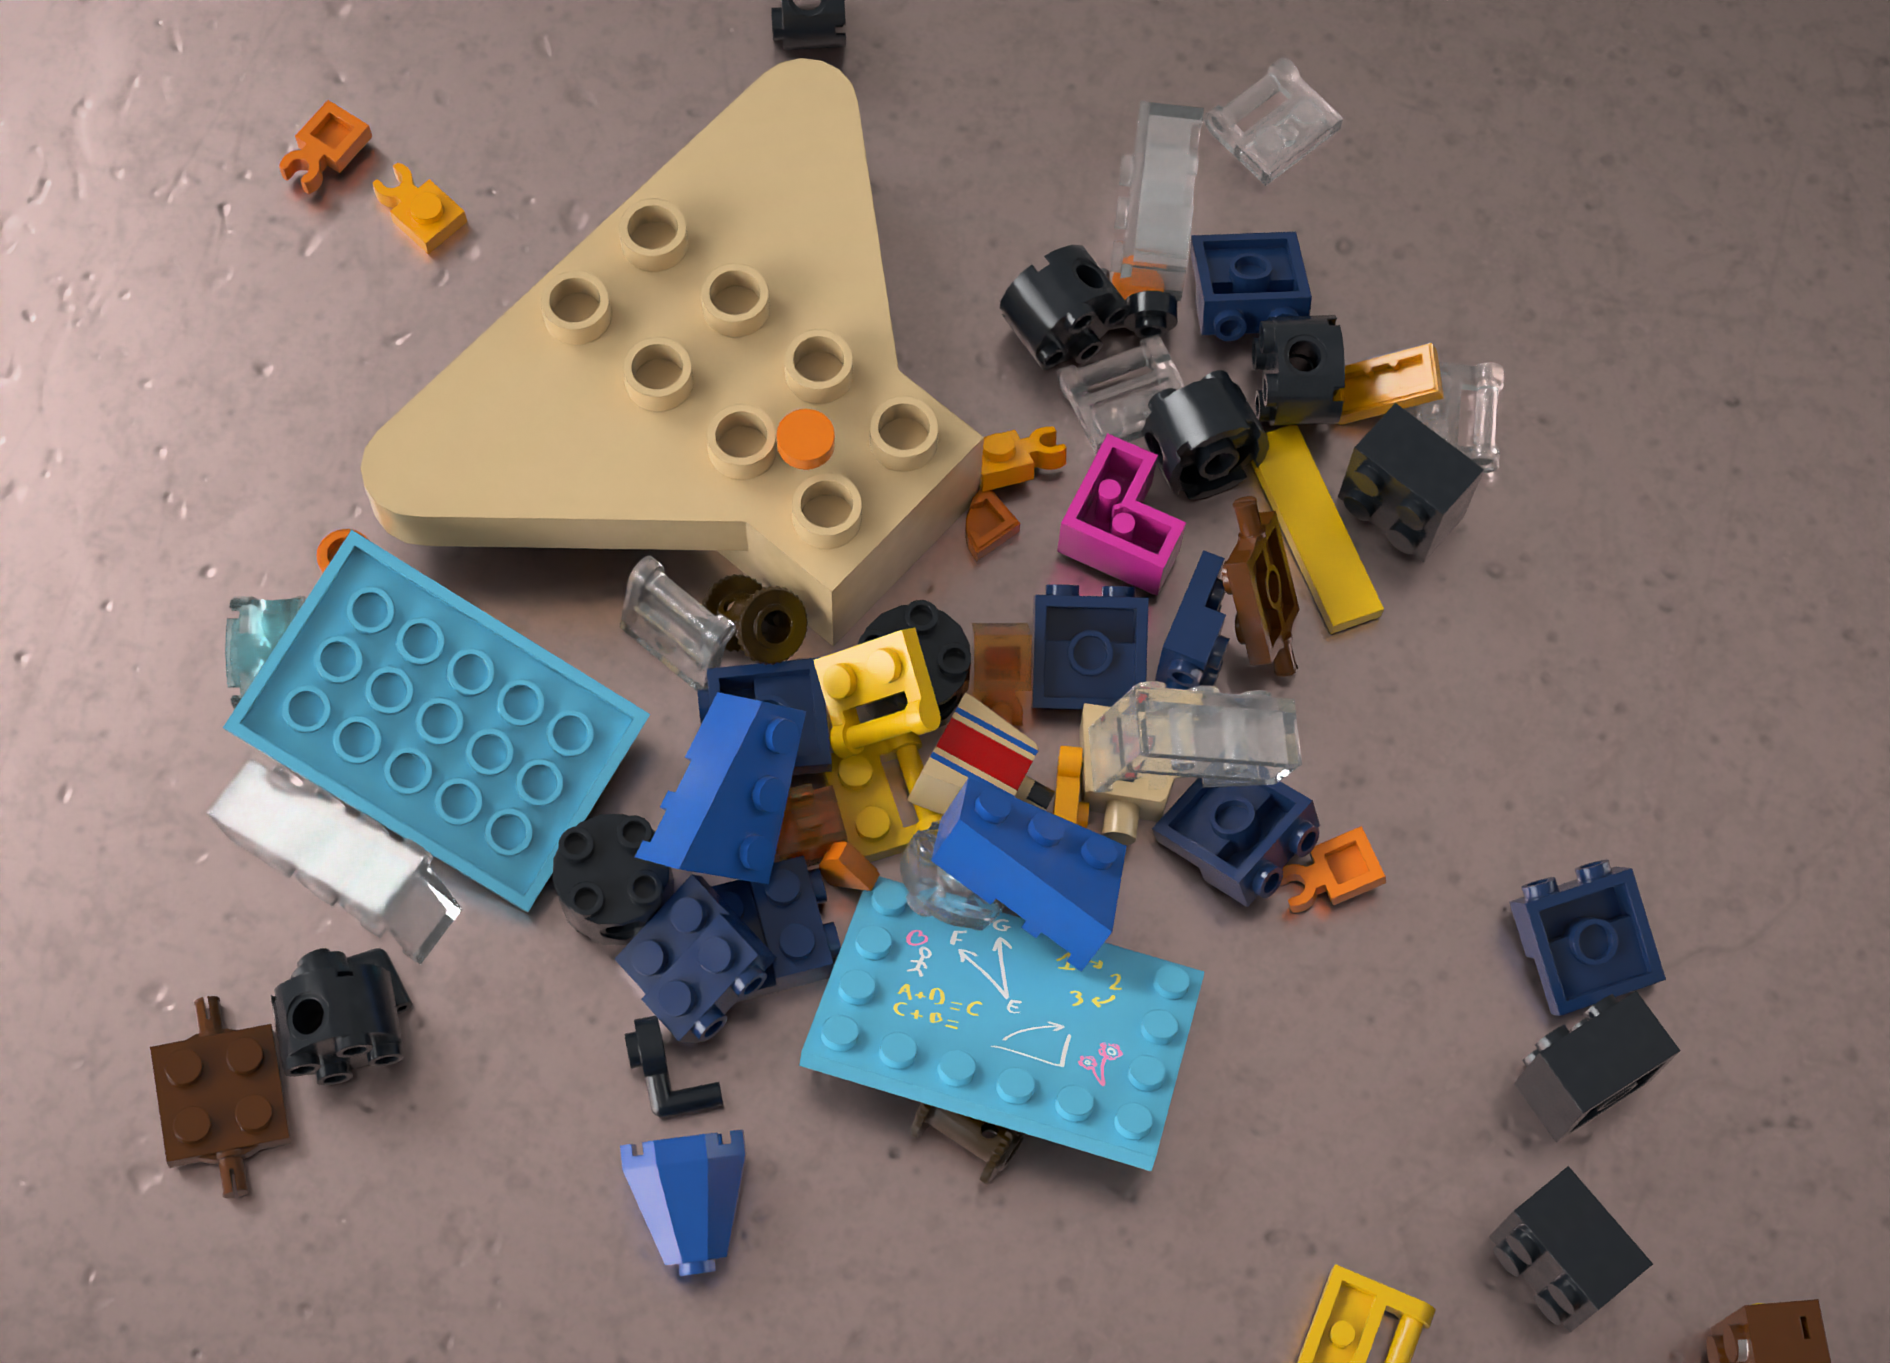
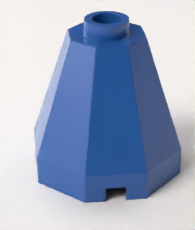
M744 1130L730 1131V1144H723L722 1134H718V1132L642 1142L643 1155H637L636 1144L620 1145L622 1170L665 1265L678 1264L680 1276L716 1271L715 1259L728 1256L747 1155Z

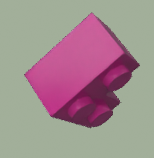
M1107 433L1061 522L1057 552L1158 596L1180 552L1186 522L1143 504L1153 483L1158 455Z

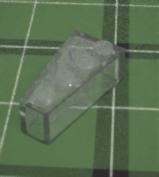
M250 759L207 814L231 841L284 876L290 878L298 870L295 877L304 887L332 907L338 901L349 914L360 921L362 927L377 937L381 938L386 930H388L403 948V954L421 965L462 911L461 906L429 865L433 860L432 855L422 846L408 838H404L401 844L388 837V830L367 814L361 813L356 819L345 813L346 807L325 790L318 788L314 794L302 788L304 786L303 782L283 766L276 764L270 770Z

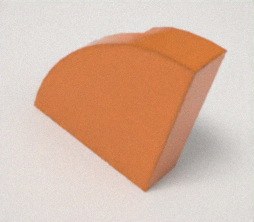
M980 489L976 493L966 517L965 538L969 551L976 562L1020 532L1021 523L992 490L982 492Z
M850 842L833 843L819 864L822 876L832 886L872 891L880 875L877 871L878 869Z

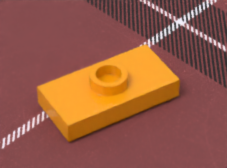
M1432 343L1345 365V388H1339L1336 396H1333V401H1343L1339 425L1386 414L1395 403L1405 409L1444 399L1437 350Z

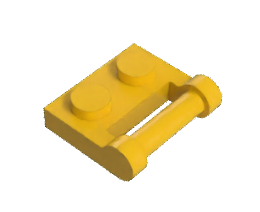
M915 627L900 630L813 660L832 723L829 736L830 745L838 757L848 758L858 755L863 751L864 746L909 732L922 735L938 729L941 719L940 711ZM905 692L908 704L904 710L860 723L856 710L857 707Z
M914 732L864 746L860 754L852 757L840 758L835 753H831L832 772H822L845 842H850L869 862L933 844L936 841L940 820L943 815L913 804L919 822L903 827L882 766L884 762L898 759L909 794L911 793L924 768L918 751L922 747V742L919 735Z
M1335 1264L1330 1272L1297 1363H1366L1384 1311L1392 1313L1400 1319L1384 1363H1411L1423 1328H1430L1436 1309L1422 1300Z

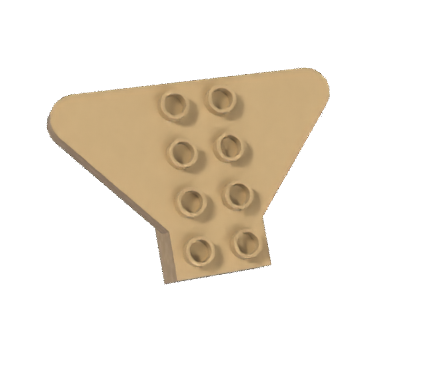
M805 58L781 62L764 72L388 420L365 447L360 467L364 487L374 515L386 532L405 543L424 546L717 550L743 573L750 576L751 579H756L757 583H761L762 588L780 586L781 588L785 587L787 590L793 591L794 595H798L799 600L802 601L803 606L806 608L808 626L834 646L970 507L973 497L980 490L984 437L899 371L858 100L850 80L840 69L824 61ZM813 409L828 417L834 427V452L830 459L820 467L809 470L794 468L787 464L778 452L777 428L779 423L786 415L795 410Z

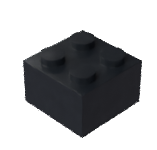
M1395 403L1354 447L1338 498L1344 502L1345 507L1356 518L1363 521L1369 520L1386 533L1389 541L1398 550L1406 554L1412 553L1422 562H1425L1464 518L1484 469Z
M1637 991L1619 1002L1613 994L1603 998L1590 1007L1583 1014L1585 1018L1571 1028L1570 1031L1565 1025L1556 1028L1535 1044L1537 1049L1522 1060L1527 1068L1514 1084L1556 1143L1651 1082L1681 1051Z
M1569 1166L1516 1208L1489 1236L1496 1244L1493 1250L1503 1267L1516 1277L1522 1275L1537 1293L1534 1299L1542 1313L1556 1325L1563 1323L1569 1332H1572L1653 1265L1650 1259Z

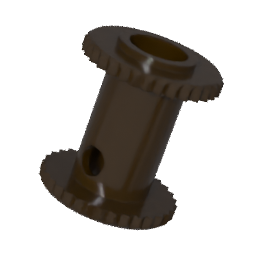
M743 574L727 575L724 579L720 578L718 582H715L709 588L700 608V624L710 643H714L715 647H720L722 650H728L729 652L733 650L738 652L741 649L745 651V656L750 657L752 661H756L759 664L775 665L776 663H782L784 660L787 661L799 650L808 630L806 608L803 606L802 601L799 600L798 595H794L793 591L787 590L785 587L781 588L780 586L762 588V584L757 583L756 579H751L750 576H744ZM732 602H734V604L732 605V607L728 610V606H729Z
M920 1103L911 1126V1135L919 1138L931 1125L987 1162L980 1176V1180L984 1183L991 1182L999 1171L1002 1172L1026 1136L1025 1133L925 1103ZM992 1132L995 1137L988 1139L982 1133Z

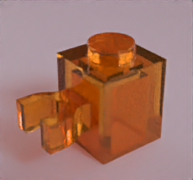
M972 623L974 691H987L981 703L989 709L1001 703L1008 705L1011 708L1012 726H1023V710L1015 691H1031L1032 635L1028 623Z
M808 783L789 789L775 855L778 862L804 855L807 867L818 865L833 843L848 841L833 785L813 790L812 784Z

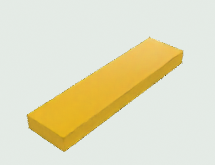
M1288 425L1267 432L1270 446L1266 457L1258 468L1253 460L1251 464L1273 511H1276L1280 527L1330 634L1381 617L1384 607L1298 426Z

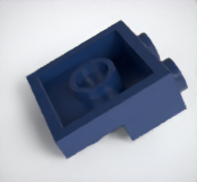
M1296 232L1191 235L1190 255L1196 280L1195 304L1201 335H1216L1221 340L1234 341L1241 338L1244 334L1259 333L1260 322L1267 321L1269 317L1310 316L1312 296Z
M1205 550L1202 552L1164 642L1152 690L1160 693L1168 703L1185 709L1195 706L1201 689L1212 692L1230 638L1221 635L1226 614L1220 612L1222 608L1221 602L1226 591L1222 579L1219 578L1225 558Z
M1062 584L1046 585V595H1035L1033 599L1031 708L1083 709L1084 703L1131 711H1146L1149 598L1135 597V587L1102 586V596H1079V585Z
M818 658L788 660L776 663L775 665L758 663L707 668L708 689L697 690L701 724L717 692L806 711L793 775L832 772L825 699L813 661Z
M1224 749L1154 825L1152 830L1157 842L1198 866L1206 882L1248 907L1258 895L1262 898H1268L1275 893L1283 878L1282 868L1295 854L1299 857H1305L1313 850L1319 839L1320 823L1313 800Z
M804 855L773 863L769 884L738 879L711 886L777 957L764 971L767 974V978L761 987L747 998H739L737 1002L830 978L834 967L832 958L838 957L841 945L834 921L823 924L817 904L827 902L826 890L820 869L808 870Z
M1607 859L1587 863L1574 869L1577 876L1576 880L1557 885L1555 877L1536 880L1521 887L1524 897L1509 901L1525 955L1535 960L1552 1015L1561 1016L1594 1005L1611 994L1617 997L1666 980L1632 868H1611Z
M691 874L616 956L615 960L645 993L641 1000L678 1041L699 1043L700 1041L709 1040L723 1028L727 1022L726 1012L739 998H747L761 987L767 978V974L764 971L777 957L702 876Z

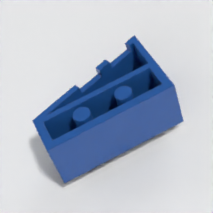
M717 692L685 756L690 761V764L676 792L668 791L664 797L660 808L666 812L651 842L643 840L635 857L679 870L769 884L806 711Z
M968 778L940 820L931 861L990 905L995 899L999 900L1026 920L1021 927L1035 938L1041 932L1071 954L1067 962L1082 972L1113 931L1127 846Z

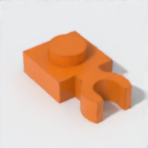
M327 100L295 135L298 148L301 150L292 151L282 158L279 164L283 179L288 181L297 171L307 170L308 172L300 180L303 190L307 194L315 192L322 184V172L327 166L340 173L372 138L370 126Z
M1362 826L1316 845L1310 852V857L1314 864L1307 867L1300 864L1284 866L1282 868L1283 878L1280 886L1286 885L1291 881H1299L1305 885L1304 891L1300 895L1288 899L1291 912L1298 913L1309 909L1316 901L1318 894L1327 891L1334 906L1385 884L1386 876Z

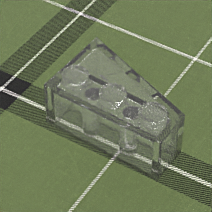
M1140 101L1133 155L1122 154L1119 186L1129 187L1128 198L1118 197L1114 228L1124 229L1123 241L1113 240L1110 272L1120 273L1118 289L1120 291H1161L1171 294L1177 301L1182 299L1194 208V183L1199 162L1197 150L1203 124L1204 108Z
M1142 682L1134 685L1127 694L1088 727L1094 793L1112 792L1113 783L1119 780L1141 779L1148 780V790L1167 789V778L1187 777L1202 778L1203 788L1274 785L1302 765L1295 700L1272 697L1270 692L1263 690L1248 691L1242 694L1220 693L1219 689L1214 686H1198L1188 690L1169 689L1163 682Z

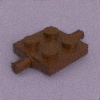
M1244 496L1236 499L1232 504L1235 509L1240 532L1235 548L1228 560L1223 564V586L1228 595H1233L1237 611L1235 633L1238 642L1246 646L1250 665L1273 663L1275 675L1286 677L1293 675L1298 669L1291 644L1293 641L1291 630L1300 608L1276 511L1259 512L1257 498L1254 496Z
M207 996L210 1019H208L204 998L201 997L194 1001L199 1034H195L187 1040L152 1046L150 1051L166 1162L169 1168L198 1162L219 1164L223 1189L222 1196L223 1198H235L233 1174L239 1197L249 1193L243 1159H247L263 1149L291 1144V1137L272 1024L240 1030L223 1029L219 1004L220 998L218 996Z

